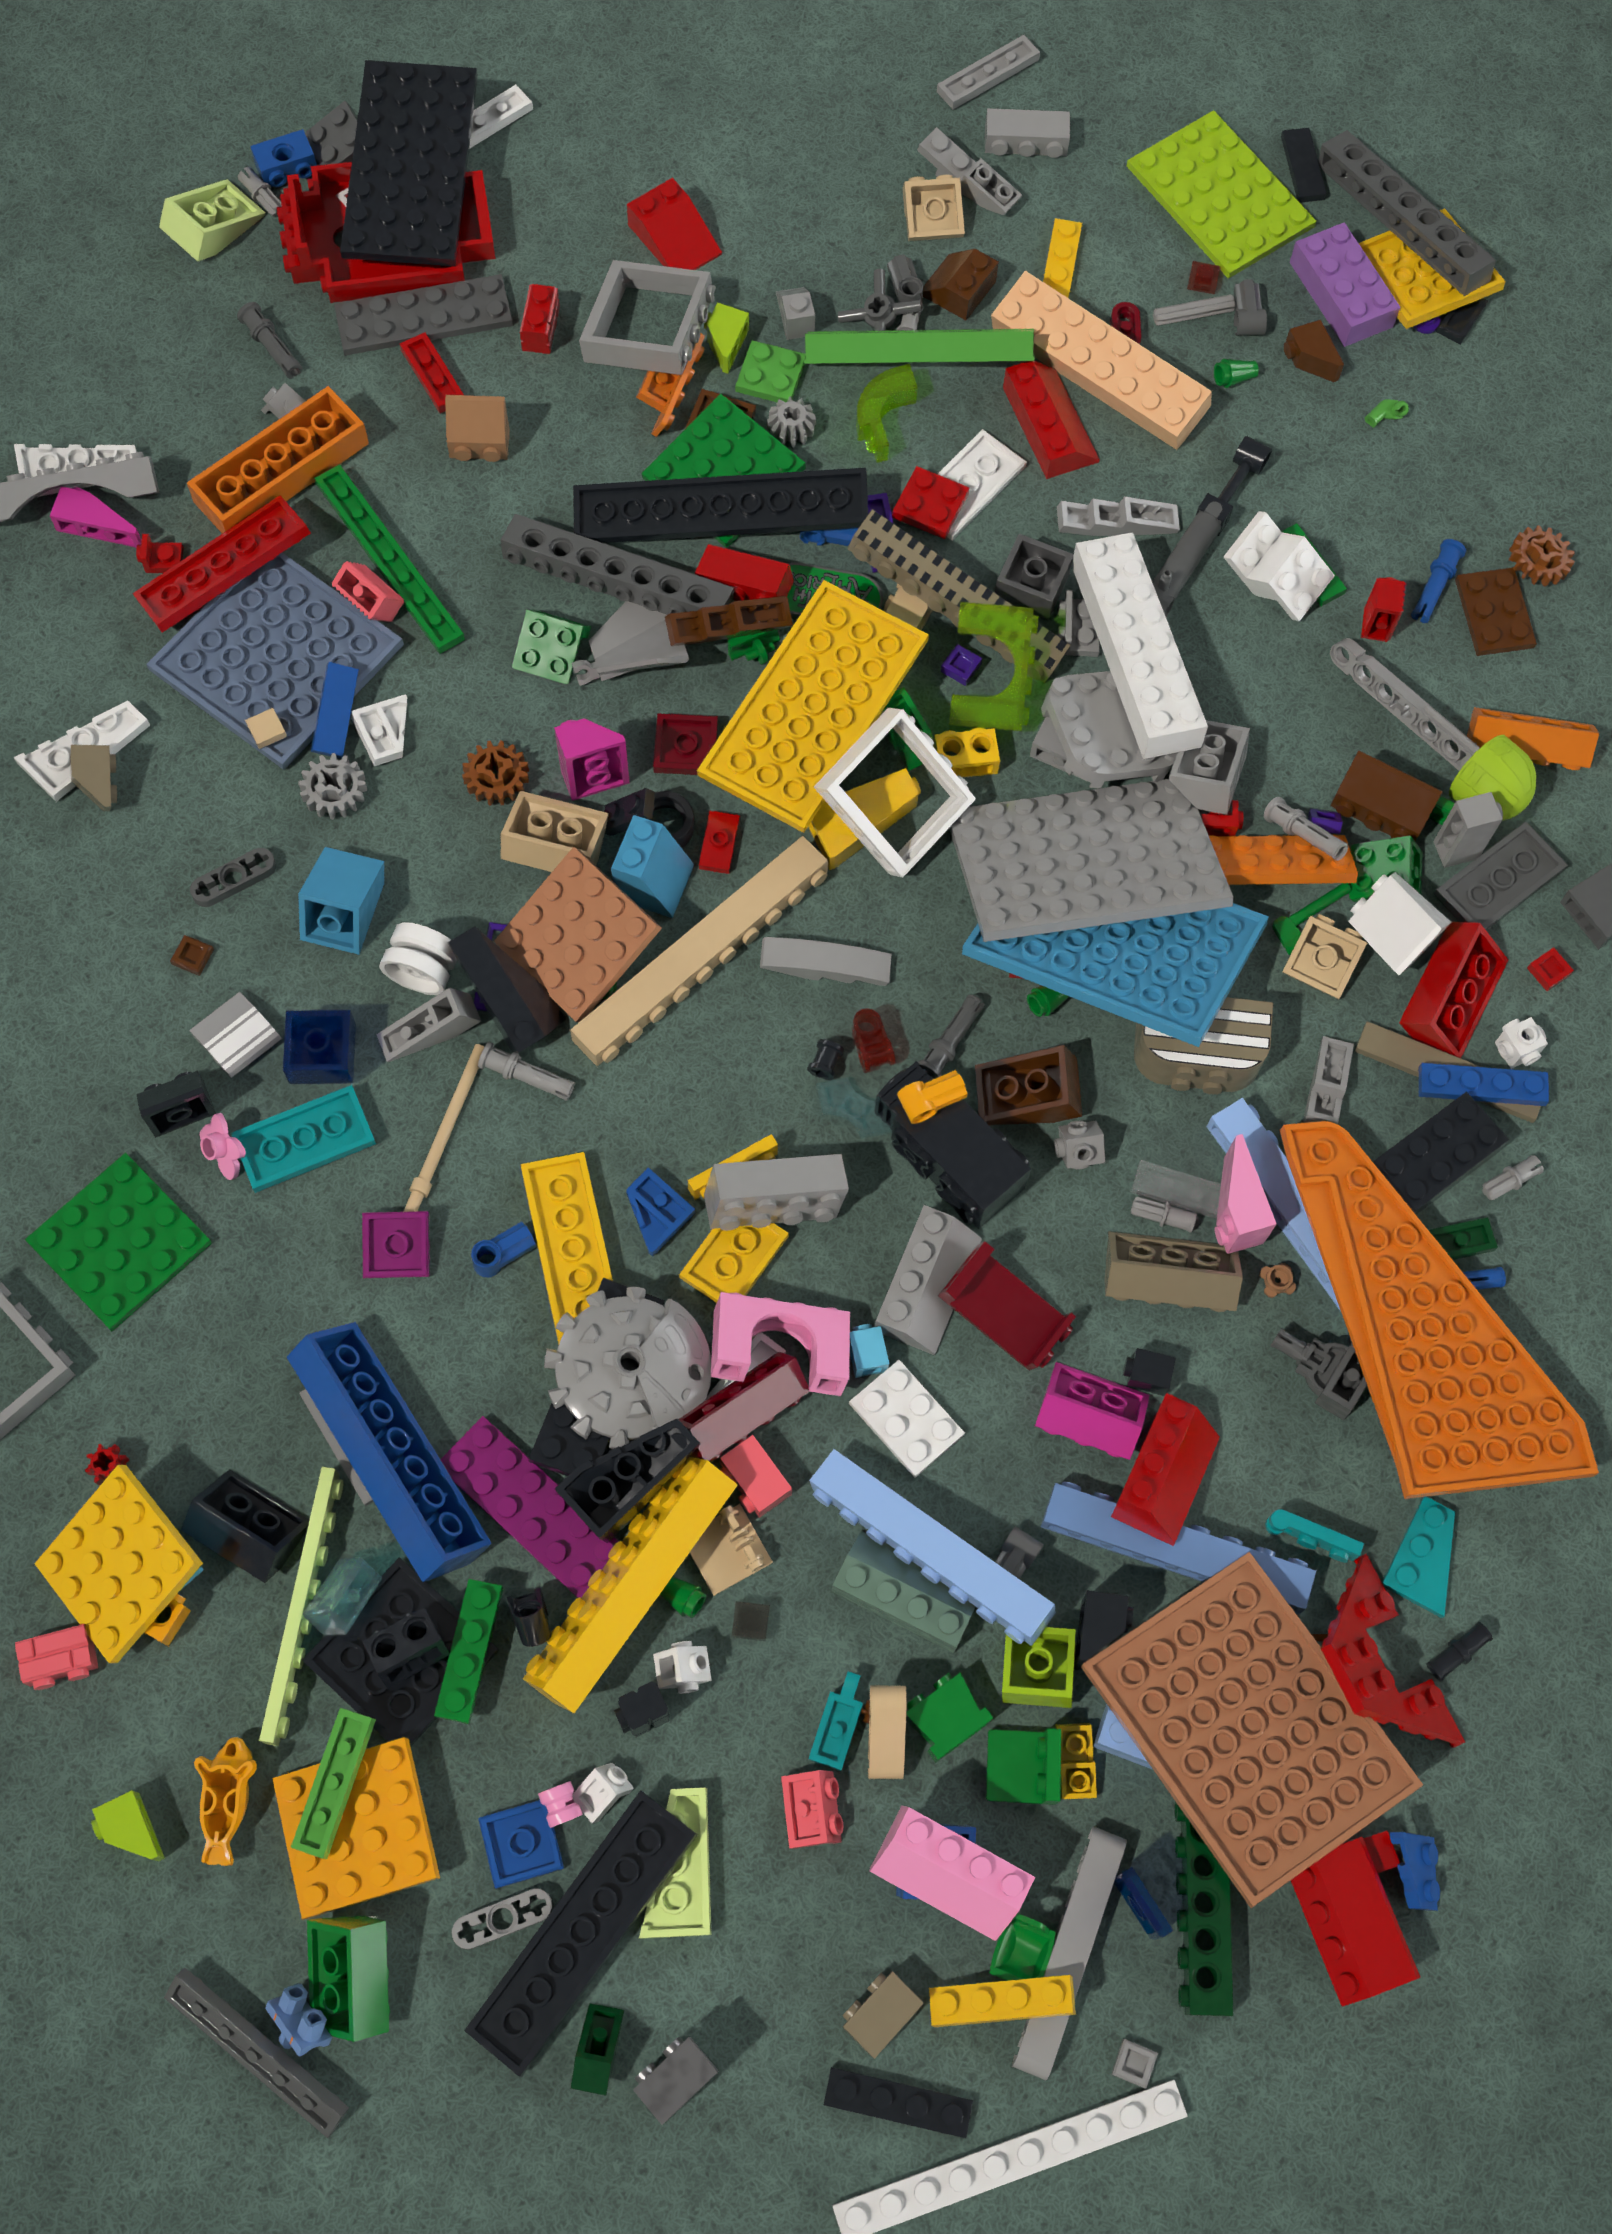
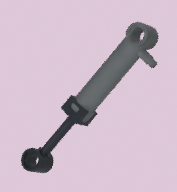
M1245 436L1233 458V462L1239 466L1218 498L1207 493L1199 505L1195 518L1152 581L1165 617L1169 614L1175 599L1217 535L1220 536L1229 522L1233 506L1228 504L1248 472H1253L1257 475L1261 473L1269 460L1272 448Z

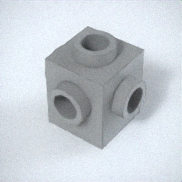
M1072 1121L1068 1125L1058 1126L1059 1138L1054 1141L1055 1151L1058 1158L1062 1157L1067 1169H1085L1089 1165L1105 1163L1104 1134L1097 1121Z

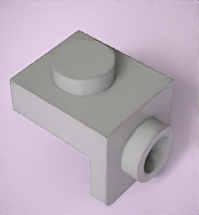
M284 383L278 390L273 386L262 400L266 402V405L261 411L264 414L271 411L280 419L304 403L305 400Z

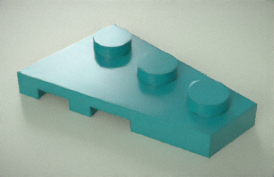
M1422 1497L1382 1580V1584L1390 1591L1443 1618L1445 1617L1455 1511L1429 1497Z

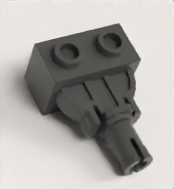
M1281 1328L1271 1344V1347L1296 1360L1298 1366L1295 1372L1305 1377L1308 1387L1318 1396L1315 1404L1341 1420H1344L1349 1415L1367 1386L1352 1342L1347 1347L1339 1343L1325 1344L1314 1338L1310 1344L1297 1339Z

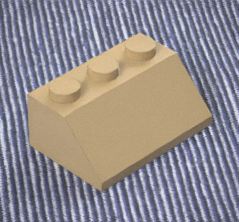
M520 791L501 832V859L552 872L574 846L597 865L609 813Z

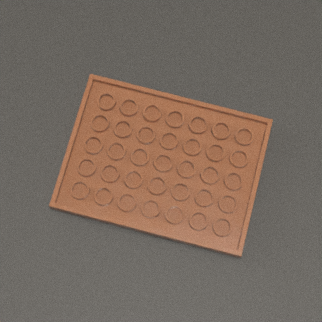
M1250 1552L1081 1666L1250 1908L1256 1906L1423 1786V1783L1379 1724L1370 1717L1364 1718L1353 1713L1320 1645Z

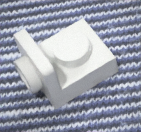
M613 1763L594 1768L572 1796L574 1802L580 1805L581 1811L589 1821L595 1823L602 1819L621 1796L629 1794L634 1788L627 1780L626 1773Z

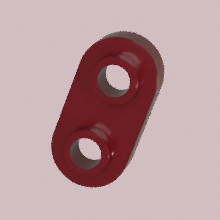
M1130 302L1116 304L1112 309L1111 326L1140 344L1141 322L1138 307ZM1127 318L1129 321H1121L1120 319Z

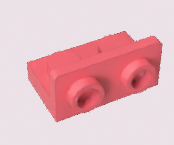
M817 1770L781 1776L789 1848L796 1849L821 1844L841 1843V1834L843 1833L844 1826L842 1817L838 1813L837 1798L839 1796V1785L833 1771Z

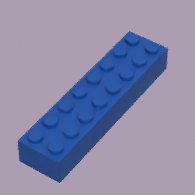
M356 1322L307 1334L290 1352L287 1359L421 1581H429L471 1564L492 1543Z

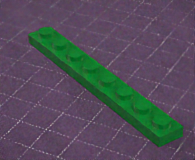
M339 464L315 477L316 485L389 586L404 599L403 605L437 652L442 654L464 641V633Z

